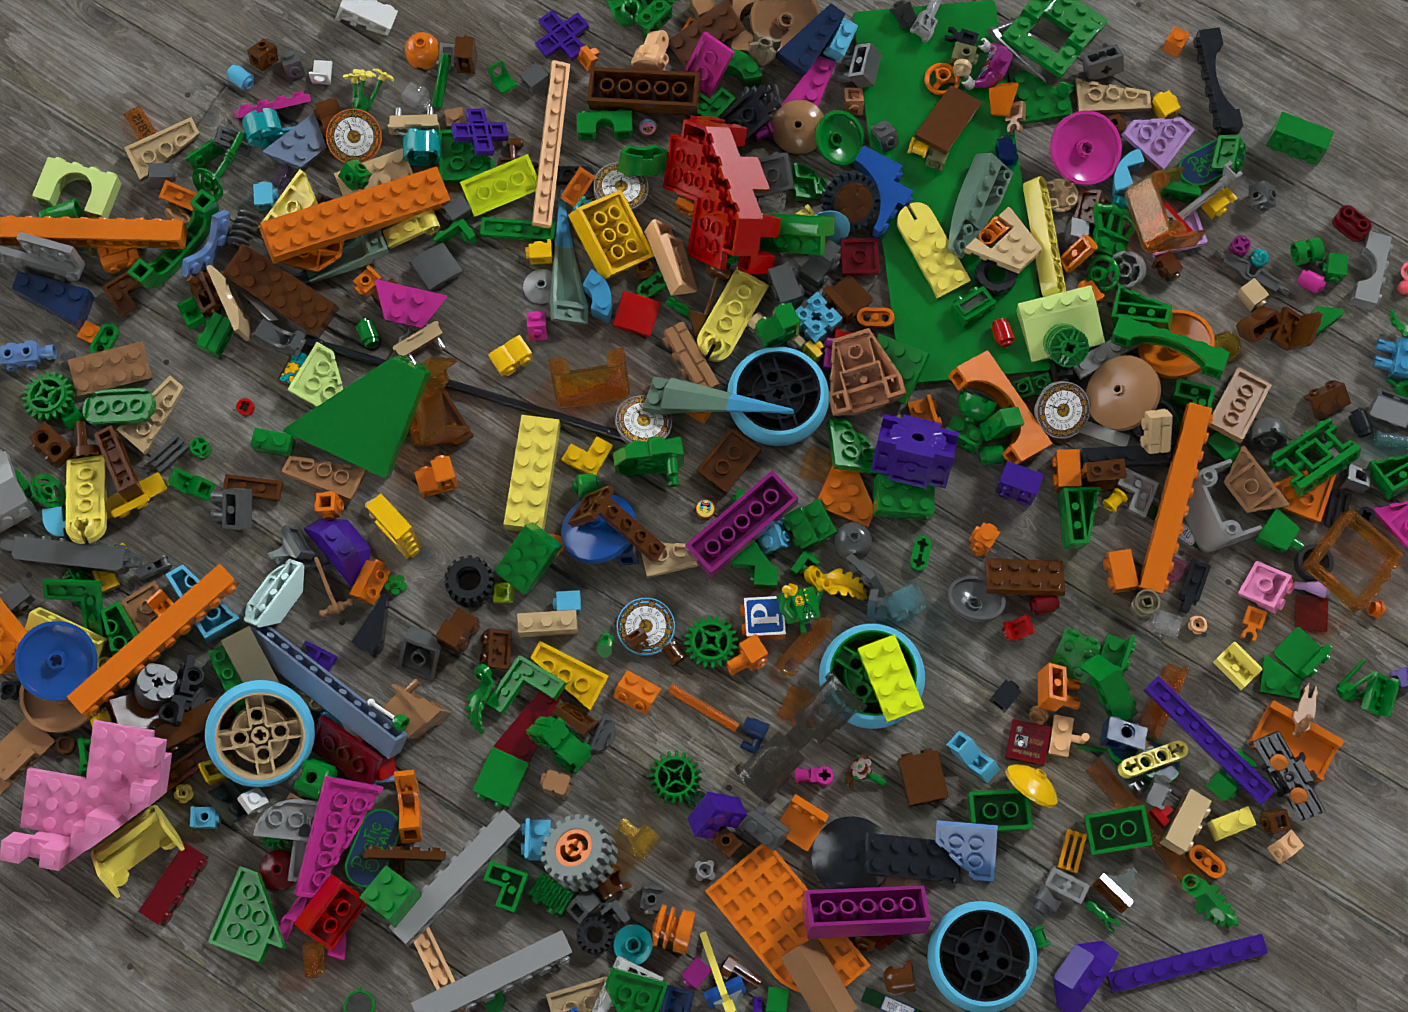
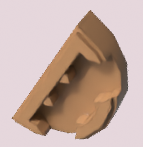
M168 202L165 207L167 219H180L187 225L190 216L182 207Z

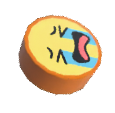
M701 500L697 503L696 514L700 519L706 520L714 515L715 506L710 500Z

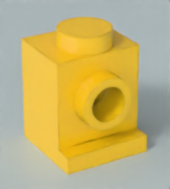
M547 239V243L536 241L533 244H529V247H525L526 258L530 259L531 265L553 263L551 239Z

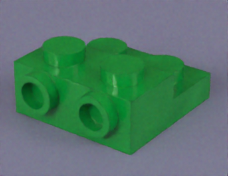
M820 499L813 501L803 508L799 507L784 516L786 521L783 523L788 532L792 530L795 536L792 538L797 549L801 547L803 551L837 533Z

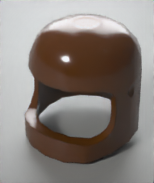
M611 864L612 874L608 872L605 874L607 880L604 883L601 880L597 882V888L603 899H608L632 887L629 881L624 883L621 881L619 876L621 869L615 864Z
M912 960L905 961L906 965L903 968L894 969L893 966H889L884 971V984L890 994L902 995L916 991Z

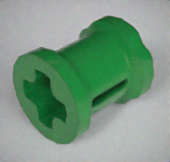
M1044 925L1030 929L1036 949L1051 945L1045 936Z

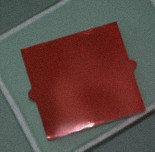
M1296 595L1294 629L1300 627L1302 630H1308L1309 632H1327L1328 598L1314 597V595Z

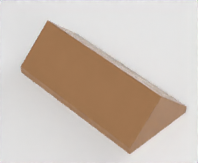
M816 938L810 939L781 957L782 962L812 1012H853L858 1009Z

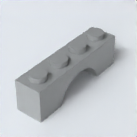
M1370 231L1364 238L1361 255L1370 263L1372 275L1367 280L1358 281L1354 286L1350 305L1372 310L1376 305H1379L1382 294H1379L1380 288H1383L1386 279L1383 277L1384 271L1386 272L1389 266L1387 257L1393 248V244H1390L1392 237Z

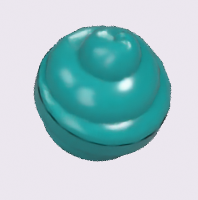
M1256 249L1250 255V262L1255 267H1263L1269 261V255L1263 249Z

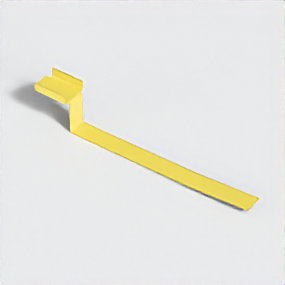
M706 931L702 932L700 937L723 1000L725 1012H735V1005L727 993Z

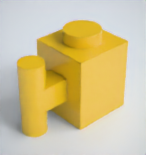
M1229 187L1223 188L1205 202L1201 208L1211 219L1216 216L1221 217L1228 211L1227 207L1230 201L1234 203L1238 198Z

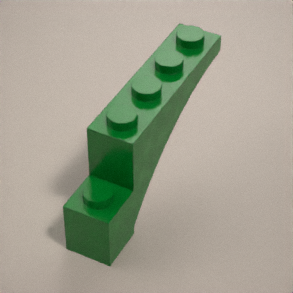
M744 489L736 490V495H732V504L744 495ZM756 541L731 561V568L754 570L750 571V582H754L753 588L777 589L778 566H774L767 559Z

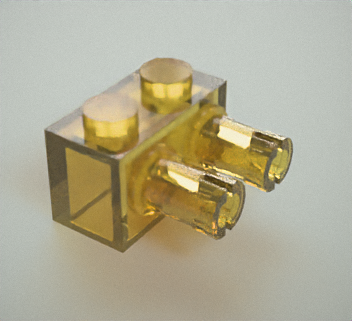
M624 817L617 825L618 829L629 838L630 851L638 859L641 856L646 859L661 842V837L646 823L642 828L638 829Z

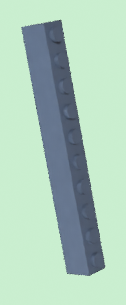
M254 625L250 627L272 668L388 759L401 752L408 733L395 729L390 719L373 706H368L367 701L269 625L259 628Z

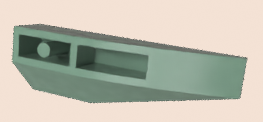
M992 153L975 154L955 205L949 233L948 250L959 259L964 257L966 246L978 237L980 231L983 230L1001 204L1013 172Z

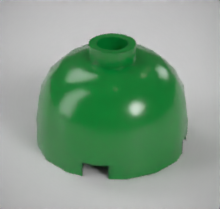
M961 390L957 405L960 413L966 416V421L976 423V420L984 421L992 416L997 403Z

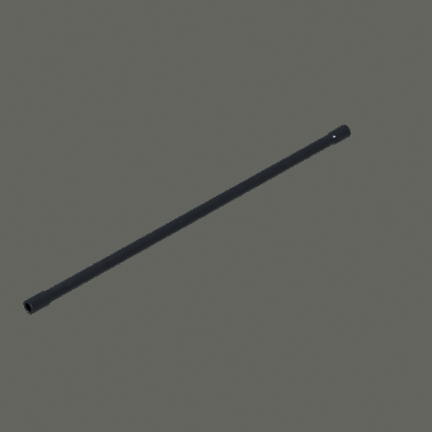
M306 335L304 338L307 340L304 346L313 348L316 342L332 350L336 355L376 367L387 361L326 342L313 336ZM431 374L428 380L429 383L540 417L559 419L560 423L625 443L616 428H609L435 374Z

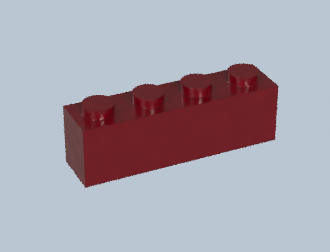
M185 842L183 844L185 849L178 851L138 911L160 926L167 924L171 920L173 910L176 906L181 905L185 898V892L193 887L196 882L195 877L208 864V856Z

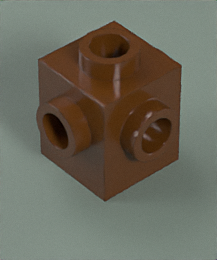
M265 39L247 49L250 64L261 71H264L279 60L276 46Z

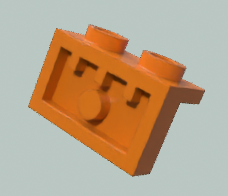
M931 394L927 395L925 399L907 403L910 416L941 423L940 428H942L941 418L937 417L936 414L937 404L935 399L932 400Z

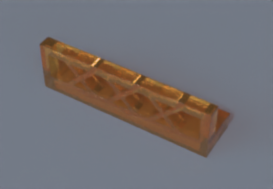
M1168 663L1161 679L1179 694L1190 668L1184 666L1181 669ZM1151 699L1140 725L1148 728L1147 736L1158 740L1169 715Z

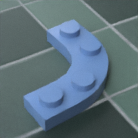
M223 210L212 215L210 234L206 244L197 253L183 259L181 272L183 277L193 276L205 270L206 266H212L213 261L227 243L230 212Z

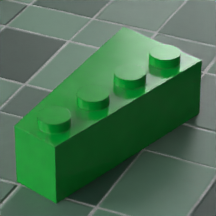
M119 601L101 610L113 656L139 634L125 607ZM135 675L130 680L129 685L123 689L127 691L134 687L138 675Z

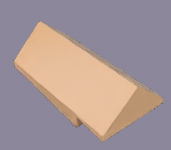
M656 219L652 220L644 232L670 295L675 296L697 292L698 288L683 240L674 237L671 226Z

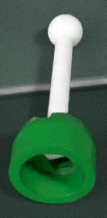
M374 699L367 701L368 706L375 707L393 719L392 725L398 731H404L409 725L410 719L405 715L397 714L394 716L376 704Z

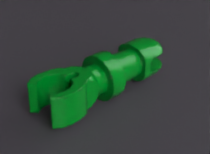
M1088 900L1085 903L1087 910L1093 912L1099 921L1102 920L1106 928L1114 933L1115 928L1111 927V923H1115L1119 927L1121 925L1119 920L1108 916V912L1099 908L1094 900Z

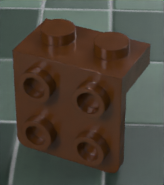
M852 275L845 276L832 288L827 285L822 291V297L828 302L827 305L831 308L833 307L843 317V321L846 324L858 314L860 309L867 307L873 301L872 296Z
M1283 307L1280 312L1282 324L1273 331L1270 340L1286 351L1310 346L1315 340V334L1321 324L1323 314L1315 312L1301 316L1289 307Z

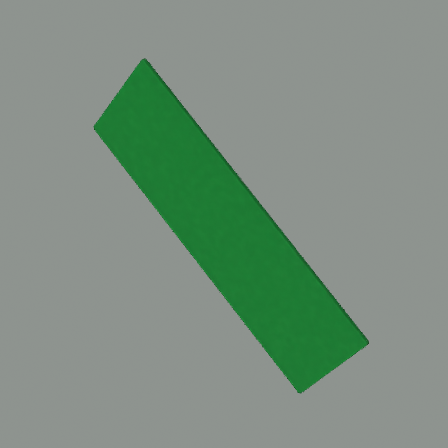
M982 0L940 4L934 17L938 20L934 33L925 43L921 41L918 35L910 32L912 25L900 29L894 13H890L889 9L854 12L853 23L858 25L855 32L856 45L871 43L882 54L875 85L862 88L870 149L902 165L901 173H903V176L899 183L913 190V203H923L932 210L949 240L955 205L975 154L992 153L1013 172L1001 204L987 224L995 216L998 217L1006 208L1010 207L1030 232L1015 131L1013 130V135L1007 131L1009 124L1005 121L1006 116L991 115L988 87L977 88L974 86L972 89L967 90L962 84L966 80L960 76L958 89L981 101L982 105L950 149L943 171L925 166L931 149L930 146L925 158L912 152L910 154L907 153L912 137H915L919 128L942 98V96H937L927 89L924 76L928 68L936 63L950 64L956 42H946L944 40L945 35L953 36V34L948 33V28L954 27L957 32H961L963 28L979 34L975 44L977 47L975 54H979L976 65L972 64L971 73L969 74L973 80H976L989 52L985 53L978 47V45L982 46L984 44L981 39L986 38L991 44L995 43L993 38H990L987 34L988 28L999 26L995 1ZM928 5L913 7L916 17L920 12L926 10ZM933 71L930 75V83L932 86H934V84L937 81L935 71ZM1006 74L998 84L1007 83ZM946 83L941 85L938 90L945 91L950 85L953 86L954 84ZM887 120L896 129L899 145L883 152L880 142L871 133L870 127ZM898 211L895 219H890L888 223L890 226L886 234H881L890 305L895 316L893 323L895 340L930 354L917 384L951 381L948 375L957 366L987 350L1005 375L1049 371V359L1031 362L1016 312L1018 303L1040 298L1034 260L1017 275L1012 290L1006 295L992 297L997 301L992 311L988 308L980 318L976 319L974 317L970 319L967 326L963 328L952 313L951 308L956 298L959 296L966 297L969 295L968 292L977 286L975 272L979 262H981L980 256L966 253L962 259H959L971 281L937 299L897 227V217L900 213ZM911 213L913 219L916 220L914 214ZM985 238L982 239L984 242H989V240ZM992 267L987 271V277L993 283H1000L1005 279V272L1000 267ZM978 296L961 308L966 312L984 300L981 296ZM1001 318H1006V321L1010 323L1015 338L1012 345L1005 348L997 346L991 329L992 322Z

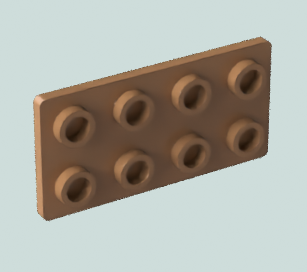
M27 718L0 742V796L56 742L47 732L31 724Z

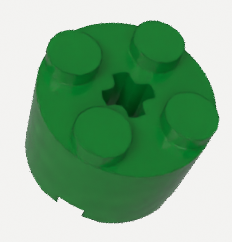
M569 728V734L564 739H561V743L556 748L547 747L546 749L548 753L550 751L554 753L552 758L567 772L573 770L572 775H576L592 758L590 753L592 748L586 742L582 743L577 739L578 735Z

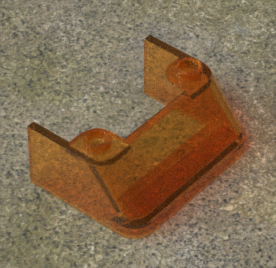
M1183 166L1155 171L1131 184L1125 191V198L1142 249L1147 253L1196 246L1206 233L1205 229L1187 232L1185 225L1181 221L1168 220L1158 189L1165 188L1169 181L1176 182L1184 171Z
M429 357L421 363L427 366V370L432 372L410 426L414 446L425 447L454 441L470 430V426H461L455 422H447L441 389L449 381L447 369L457 362L456 358Z

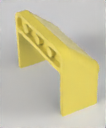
M152 805L97 844L92 849L90 855L97 876L113 895L119 898L120 894L117 887L123 886L128 881V870L160 847L164 850H171L177 846L181 851L185 848L180 836L157 805Z

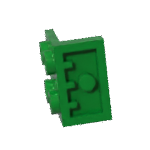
M1107 634L1100 655L1113 665H1118L1123 673H1125L1131 663V660L1128 658L1131 653H1134L1137 642L1134 641L1136 635L1132 634L1127 640Z

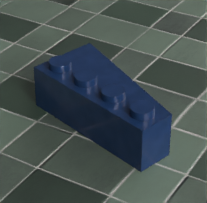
M832 3L829 4L776 53L775 58L803 77L809 71L846 13Z
M19 271L12 286L14 292L22 299L76 326L78 329H81L85 321H87L95 299L89 289Z

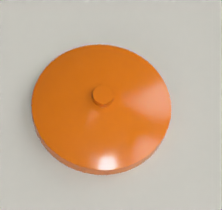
M1172 310L1173 322L1170 332L1177 335H1185L1189 339L1203 341L1215 347L1213 330L1203 317L1187 310ZM1142 344L1138 347L1140 359L1147 362L1159 377L1184 379L1202 370L1190 358L1175 350L1150 344Z

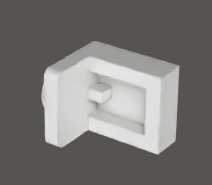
M255 787L237 798L248 815L255 811L257 813L262 812L269 803L259 787Z

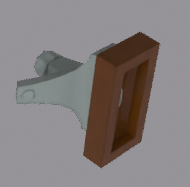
M1132 868L1128 869L1121 876H1111L1103 873L1095 880L1092 886L1122 914L1134 902L1131 898L1129 887L1138 872Z

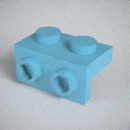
M783 518L758 538L764 555L791 546L789 534L783 526Z

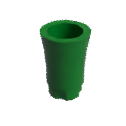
M74 198L65 203L39 211V217L61 218L65 216L80 218L83 217V213L78 200Z

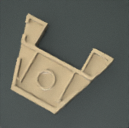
M1008 207L998 216V220L1006 227L1009 226L1010 231L993 248H989L975 238L966 246L964 252L969 255L971 253L979 255V258L985 261L987 259L997 262L998 266L1019 274L1041 253L1042 247L1013 210Z

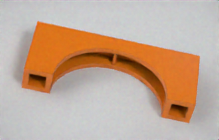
M988 350L957 366L948 375L958 391L968 388L976 389L992 397L1002 409L1019 407L1025 424L1011 434L1010 444L1002 453L1006 461L1020 465L1053 444Z

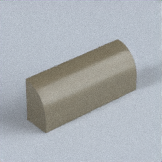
M250 626L221 640L243 683L255 680L279 683ZM263 695L266 705L279 700L273 696Z

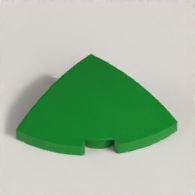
M793 163L794 201L821 200L824 197L821 194L822 190L826 191L825 184L829 185L826 179L822 177L820 180V177L815 174V170L806 165Z

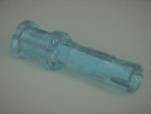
M1376 430L1373 435V446L1389 447V449H1396L1397 447L1408 449V437L1399 436L1395 432L1389 434Z

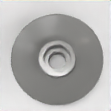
M539 269L531 272L526 277L523 290L525 296L531 302L539 305L549 303L552 272L546 269ZM540 282L545 283L542 287L538 286Z

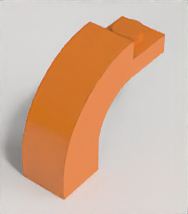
M414 769L395 771L394 780L399 803L402 844L421 842V803Z

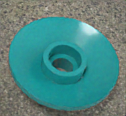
M631 924L623 927L617 933L614 940L616 956L623 957L636 965L644 963L650 957L653 950L652 936L646 928L640 925ZM634 942H638L637 949L633 948Z

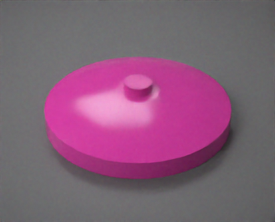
M1078 111L1066 116L1058 123L1051 136L1050 156L1054 167L1063 178L1077 185H1093L1104 181L1115 171L1121 158L1122 144L1117 128L1106 116L1095 111Z

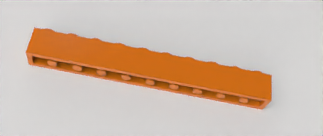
M9 215L0 217V243L4 246H21L16 238L18 233L22 232L73 247L185 249L188 229L184 221L180 219L162 220L155 218L153 220H144L142 218L107 219L104 217L92 219L65 216L61 218L44 216L41 218Z
M1191 402L1186 405L1138 582L1139 587L1137 589L1139 590L1150 589L1161 595L1163 591L1166 592L1168 589L1169 580H1167V576L1174 567L1172 558L1173 554H1177L1179 543H1177L1178 536H1181L1183 533L1184 525H1182L1183 517L1186 518L1189 511V506L1186 505L1194 492L1192 483L1198 477L1199 470L1196 469L1197 464L1202 461L1204 451H1201L1203 444L1207 442L1209 433L1206 432L1208 425L1211 426L1214 417L1211 414L1212 408Z
M219 563L72 691L67 698L82 715L88 717L97 713L100 709L99 707L104 702H109L120 688L123 689L128 686L130 680L135 675H139L145 666L150 662L156 661L161 656L160 653L166 648H171L176 643L177 638L191 630L193 624L202 621L209 610L217 608L225 596L233 594L239 583Z

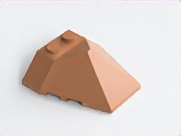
M869 328L833 339L829 402L833 416L857 415L894 403L906 394L901 374Z

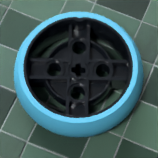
M768 347L747 356L734 370L727 392L740 395L745 379L758 369L760 376L752 384L750 393L742 396L756 400L763 399L767 403L793 409L794 413L781 416L779 413L730 412L735 424L749 438L765 445L787 446L806 439L823 421L829 404V389L820 367L806 354L788 347ZM777 364L794 367L806 376L799 378L789 370L778 368ZM773 376L777 380L770 382L767 378ZM793 388H798L801 392L795 394L791 390ZM775 394H779V396H781V399H777V397H775ZM816 396L812 413L806 420L798 424L796 417L802 412L806 399ZM757 414L764 421L777 424L779 429L764 427L753 421L749 416Z
M969 902L950 910L935 926L928 944V967L935 985L950 1002L971 1012H997L1012 1006L1025 995L1035 977L1037 949L1032 933L1017 914L993 902ZM985 916L982 926L969 928L959 937L949 933L957 923L966 918ZM1004 924L1012 930L1018 939L1022 951V960L1013 957L1008 940L1001 934ZM985 932L992 933L994 937L992 943L984 940ZM960 944L967 946L968 953L966 955H961L958 952ZM984 952L987 960L981 962L977 954ZM942 953L952 956L953 966L959 977L964 980L961 990L948 978L943 966ZM999 958L1006 961L1007 966L1004 970L997 966ZM972 971L980 973L981 979L979 982L971 979ZM1006 977L1016 980L1014 985L1003 994L992 998H980L983 988L995 986Z

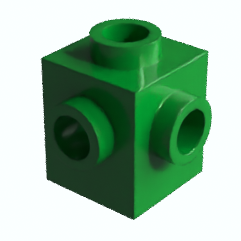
M357 159L345 162L338 177L349 189L354 191L364 189L369 184L368 180L372 173Z

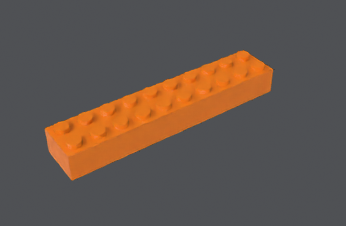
M433 167L260 222V232L274 264L400 223L427 210L437 211L443 209V205L450 202V197L438 168Z

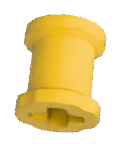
M912 137L907 153L910 154L912 152L925 158L929 146Z
M1114 488L1113 493L1108 499H1104L1102 504L1108 511L1115 513L1118 506L1122 502H1126L1128 498L1122 490Z

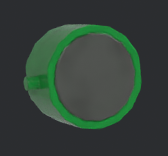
M358 987V991H353L346 997L343 1008L344 1012H376L377 1005L375 998L370 993L363 991L362 987Z

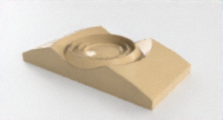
M211 265L206 266L234 331L245 341L251 340L250 317L244 313L243 305L238 297V290L217 269Z

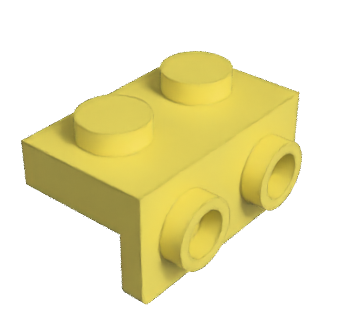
M1233 642L1213 661L1240 690L1246 687L1263 670L1236 642Z

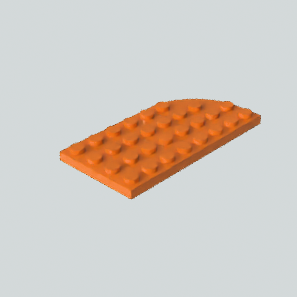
M760 844L707 888L705 892L775 979L787 988L800 992L782 962L781 957L810 940L807 939L802 909L804 892L808 889L776 850L771 851L764 844ZM848 937L816 938L845 987L871 966Z

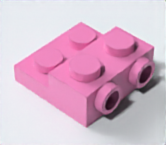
M1256 561L1238 594L1245 599L1257 603L1258 607L1276 614L1277 610L1283 609L1286 602L1284 597L1287 593H1292L1295 584L1293 583L1292 575Z

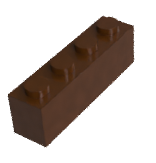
M223 694L184 713L180 727L165 723L153 729L155 730L154 735L156 738L167 739L165 752L174 753L181 749V745L185 743L192 744L199 740L198 737L205 734L206 721L212 707ZM232 706L225 713L221 725L231 724L236 717Z

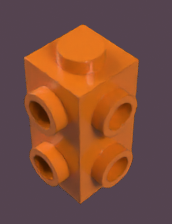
M984 522L981 527L976 526L969 539L971 542L969 548L972 549V553L986 558L1000 534L996 526Z
M366 560L349 595L363 603L374 605L380 597V592L387 582L391 570L384 567L385 563L380 560Z

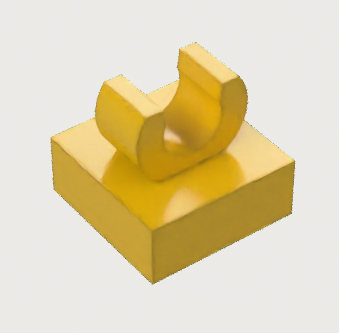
M810 340L805 343L801 352L817 364L823 354L822 349L825 346L821 341L814 344Z

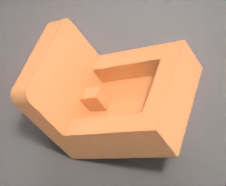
M1291 829L1267 849L1277 862L1281 864L1304 847V844Z

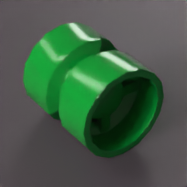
M1319 237L1307 239L1306 242L1301 240L1291 243V257L1296 266L1308 264L1309 261L1318 262L1324 259V245Z

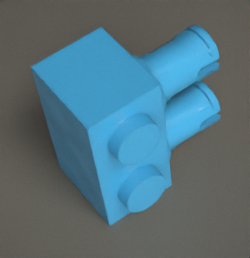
M1400 337L1395 342L1379 338L1375 350L1392 353L1391 359L1375 356L1372 367L1388 370V378L1400 382L1401 380L1408 379V338Z

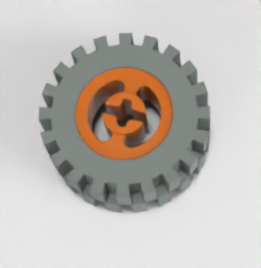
M575 814V819L567 816L565 817L566 822L562 823L559 820L555 823L558 826L555 830L552 827L548 832L551 836L549 838L544 837L543 842L546 844V847H541V853L545 855L541 857L542 862L545 864L544 868L560 885L568 890L572 889L574 892H579L580 888L585 892L589 891L588 886L590 885L595 889L598 887L597 882L599 880L603 883L607 880L605 877L607 872L609 874L613 872L611 864L616 865L617 862L613 855L618 854V849L614 846L616 842L611 837L612 835L595 818L592 819L588 815H585L583 818L580 814ZM581 840L588 841V848L581 842ZM567 854L576 862H568Z

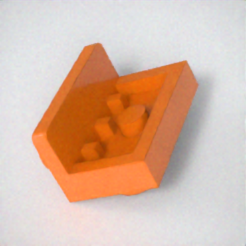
M627 670L617 684L613 697L647 715L662 688Z

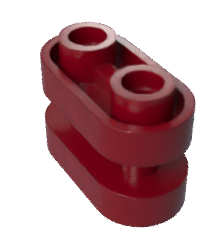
M1350 205L1342 206L1332 220L1334 228L1355 243L1363 241L1372 228L1370 220Z

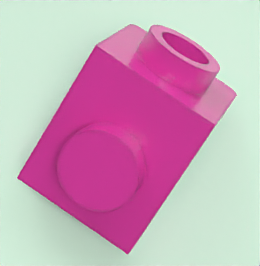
M545 311L527 313L529 341L548 339Z

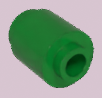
M368 318L358 321L356 330L361 343L366 348L377 345L379 343V334L374 321Z
M995 445L979 449L980 464H985L986 466L1004 464L1006 459L1002 453L1006 448H1003L1002 445Z

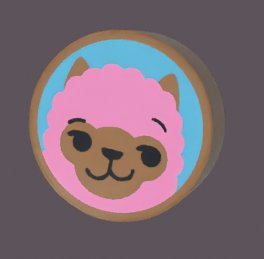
M646 118L639 123V133L643 137L650 138L656 134L657 124L654 120Z

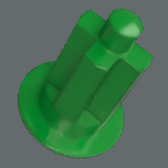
M1060 82L1056 87L1057 95L1061 98L1068 97L1070 93L1075 92L1076 85L1074 83Z

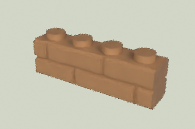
M684 322L664 330L662 341L667 349L670 347L672 350L671 356L675 364H680L682 368L680 372L685 380L688 379L691 383L719 389L720 384Z

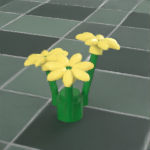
M354 69L353 74L343 75L345 80L351 79V84H353L352 109H360L367 112V108L371 109L372 102L382 82H385L386 79L394 82V78L380 69H373L379 75V81L369 101H367L368 97L363 96L365 81H367V77H376V74L371 71L365 72L363 69ZM358 80H361L359 95H357Z

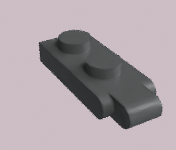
M1108 750L1100 756V759L1128 791L1133 790L1136 795H1140L1148 788L1144 782L1145 778L1140 775L1129 779L1123 778L1118 772L1119 764L1111 759Z

